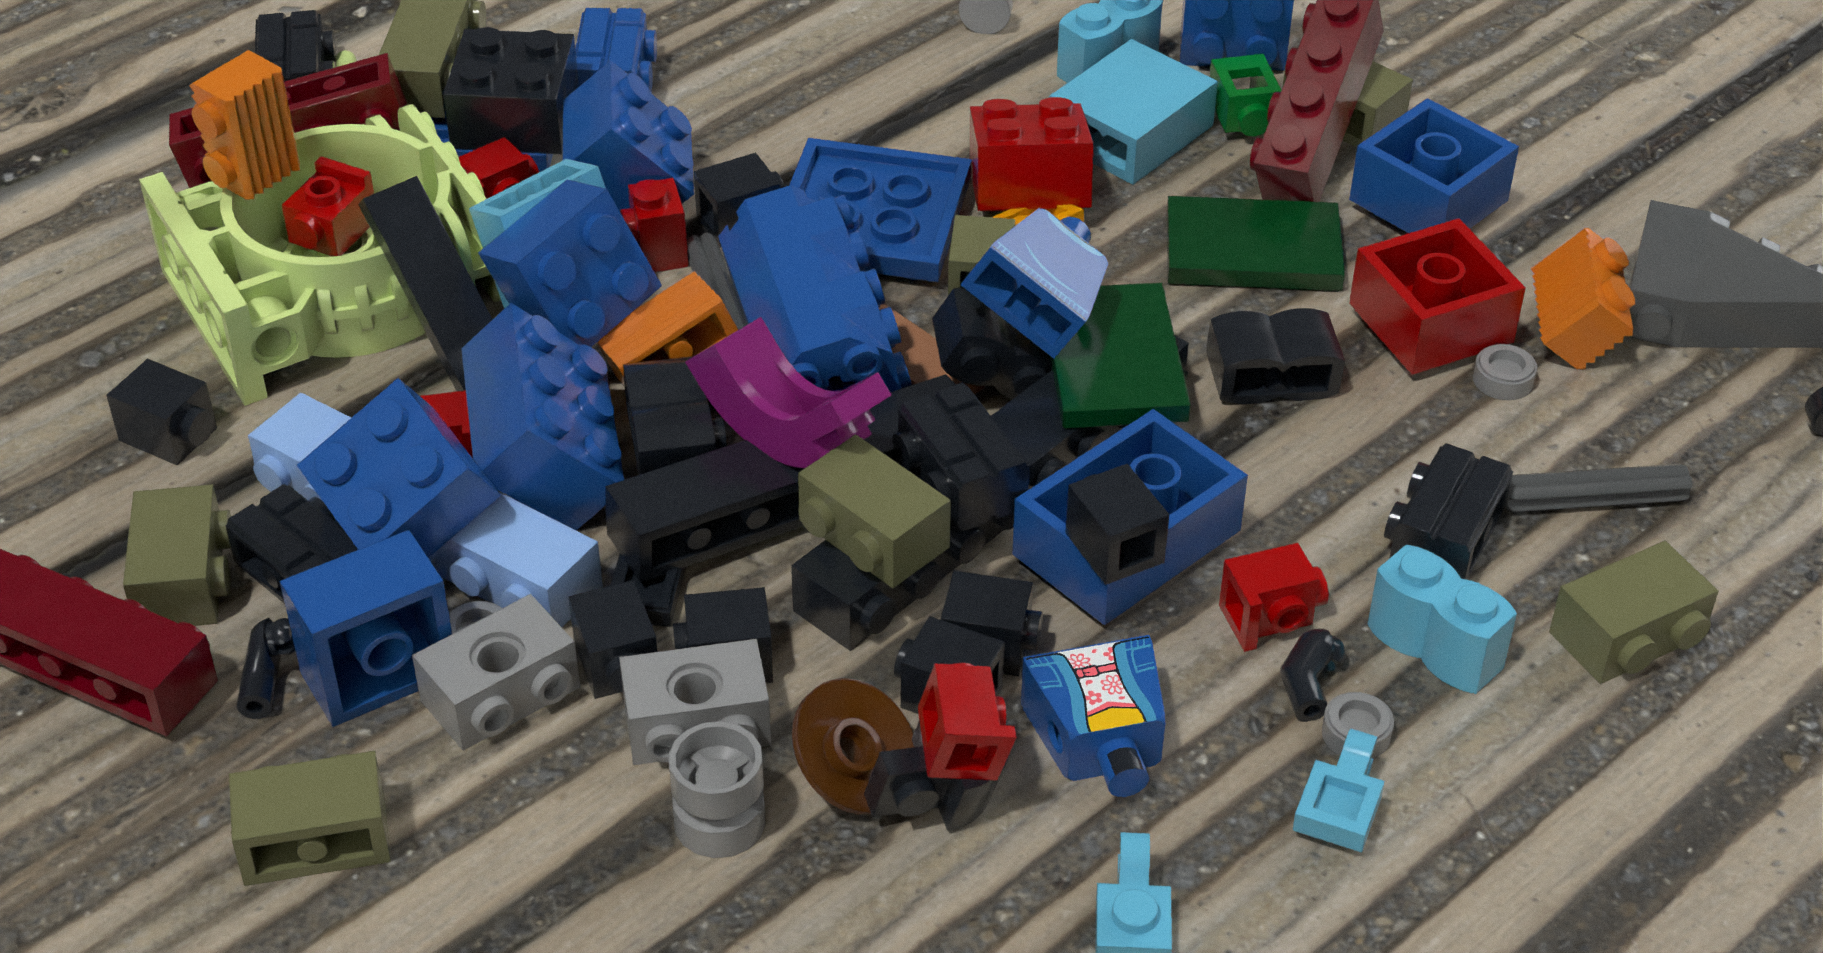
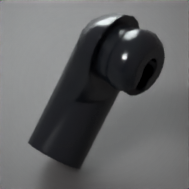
M266 618L251 629L236 704L238 711L247 718L261 719L271 713L281 655H291L296 651L287 618H280L274 622L270 618Z
M1324 628L1313 629L1303 633L1280 668V675L1297 719L1303 722L1315 721L1324 716L1328 703L1318 677L1322 671L1329 672L1336 669L1335 663L1331 659L1343 662L1345 657V647L1341 639L1331 635Z

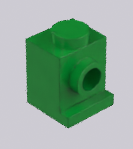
M1264 54L1211 59L1209 77L1218 81L1215 112L1225 133L1243 132L1251 137L1265 133L1268 126L1267 116L1271 97L1275 92H1281L1282 90ZM1250 77L1249 88L1236 89L1232 79Z

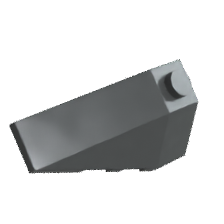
M1650 200L1629 288L1635 297V305L1630 308L1633 336L1626 337L1674 347L1823 348V266L1819 264L1805 266L1779 253L1780 245L1764 237L1759 242H1756L1730 229V221L1713 212Z

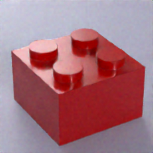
M1050 97L1040 100L1039 104L1017 105L1016 102L1008 99H991L985 101L983 106H970L969 159H972L971 179L978 211L1027 208V210L1038 208L1057 209V205L1070 204L1080 208H1092L1093 141L1081 103H1073L1067 98Z
M1458 218L1358 248L1349 304L1411 375L1477 355L1481 350L1492 345L1514 343L1526 287Z

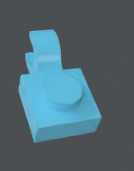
M1350 728L1337 766L1315 760L1295 812L1292 831L1358 852L1363 851L1382 798L1385 782L1369 776L1374 760L1371 756L1377 743V736Z
M1120 832V854H1118L1117 864L1118 884L1097 883L1095 953H1172L1171 886L1149 885L1150 834Z

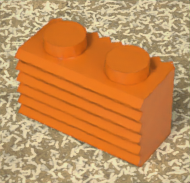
M247 50L189 85L194 92L192 98L196 102L192 109V117L195 125L202 133L200 136L205 141L203 147L207 151L203 158V166L208 177L215 185L220 188H227L245 200L254 199L255 194L264 193V188H273V182H282V177L291 176V171H300V162L281 67Z
M1584 228L1531 268L1534 273L1532 277L1535 280L1533 283L1536 288L1534 293L1537 296L1535 300L1538 303L1536 306L1539 311L1537 316L1540 319L1538 323L1541 326L1539 329L1542 334L1540 339L1546 347L1577 370L1586 369V363H1595L1596 356H1604L1605 350H1613L1614 343H1623L1624 336H1633L1630 308L1635 305V297L1629 286L1625 283L1623 271L1629 265L1628 257L1615 240L1609 237L1602 239L1590 228Z
M694 271L636 308L596 344L615 376L624 385L623 364L695 356L738 331V328L720 296Z

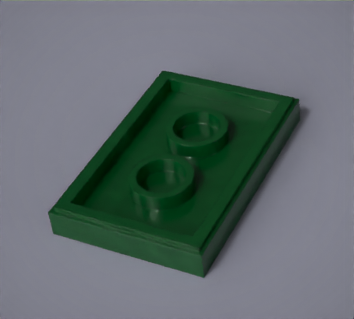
M1168 196L1166 210L1168 284L1327 291L1343 290L1345 272L1338 203Z
M1163 283L1101 285L1087 321L1055 358L1050 356L1062 427L1080 428L1129 425L1152 409L1173 423L1189 422L1191 404Z

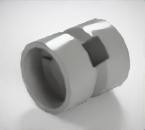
M723 721L702 723L687 729L674 740L668 754L675 833L682 845L695 854L711 858L735 856L752 847L760 839L766 825L761 745L751 732L739 725Z

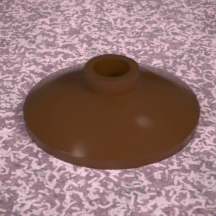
M833 679L817 686L803 698L793 720V748L804 777L823 799L833 806L853 814L871 815L864 792L879 753L914 747L912 729L900 708L878 688L856 679ZM841 748L845 751L847 757L843 754Z

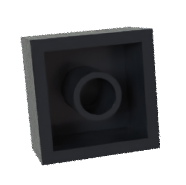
M491 27L464 29L443 93L449 141L454 148L459 150H476L505 137L521 153L562 154L563 100L579 87L574 34L554 33L548 30H536L533 32L499 31Z

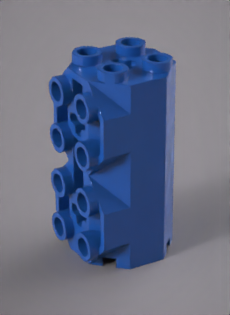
M789 185L745 199L736 211L738 221L730 231L728 225H726L718 237L747 325L762 317L789 363L806 380L824 390H844L877 372L889 392L911 386L910 376L901 351L892 352V348L896 347L895 344L901 343L891 307L879 310L880 305L885 304V298L875 269L865 271L864 268L869 266L870 263L862 236L859 231L849 234L847 232L855 227L845 195L835 198L832 196L825 199L818 196L819 201H814L807 198L804 190Z

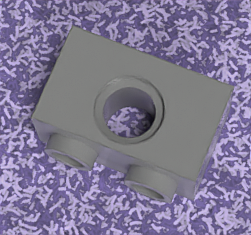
M531 594L412 655L420 701L463 751L488 737L500 734L513 723L547 705L559 702L567 694L580 688L575 641Z
M757 639L619 657L633 765L669 762L668 754L674 740L687 729L707 722L723 721L739 725L751 732L761 747L771 746L769 697Z

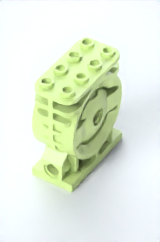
M413 104L399 108L398 123L400 131L392 129L381 115L367 118L366 125H330L294 133L300 171H291V176L282 177V182H273V188H264V193L255 194L254 199L245 200L227 188L218 187L212 181L175 193L163 172L139 179L161 270L245 406L268 398L264 374L309 359L310 356L340 358L382 352L410 342L425 333L371 228L342 256L332 257L289 242L282 204L316 172L314 162L321 156L370 171L374 194L417 176L474 285L475 280H478L493 301H501L495 281L478 254L483 247L469 211L470 207L486 200L482 185L475 173L467 174L462 168L454 146L449 141L445 143L441 141L437 135L434 123L427 112L420 113Z

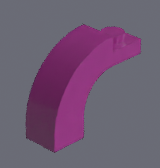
M762 317L685 361L698 385L716 411L744 440H748L774 460L793 467H808L855 434L863 440L872 435L867 427L875 421L870 409L891 396L878 372L841 391H828L813 385L789 363Z

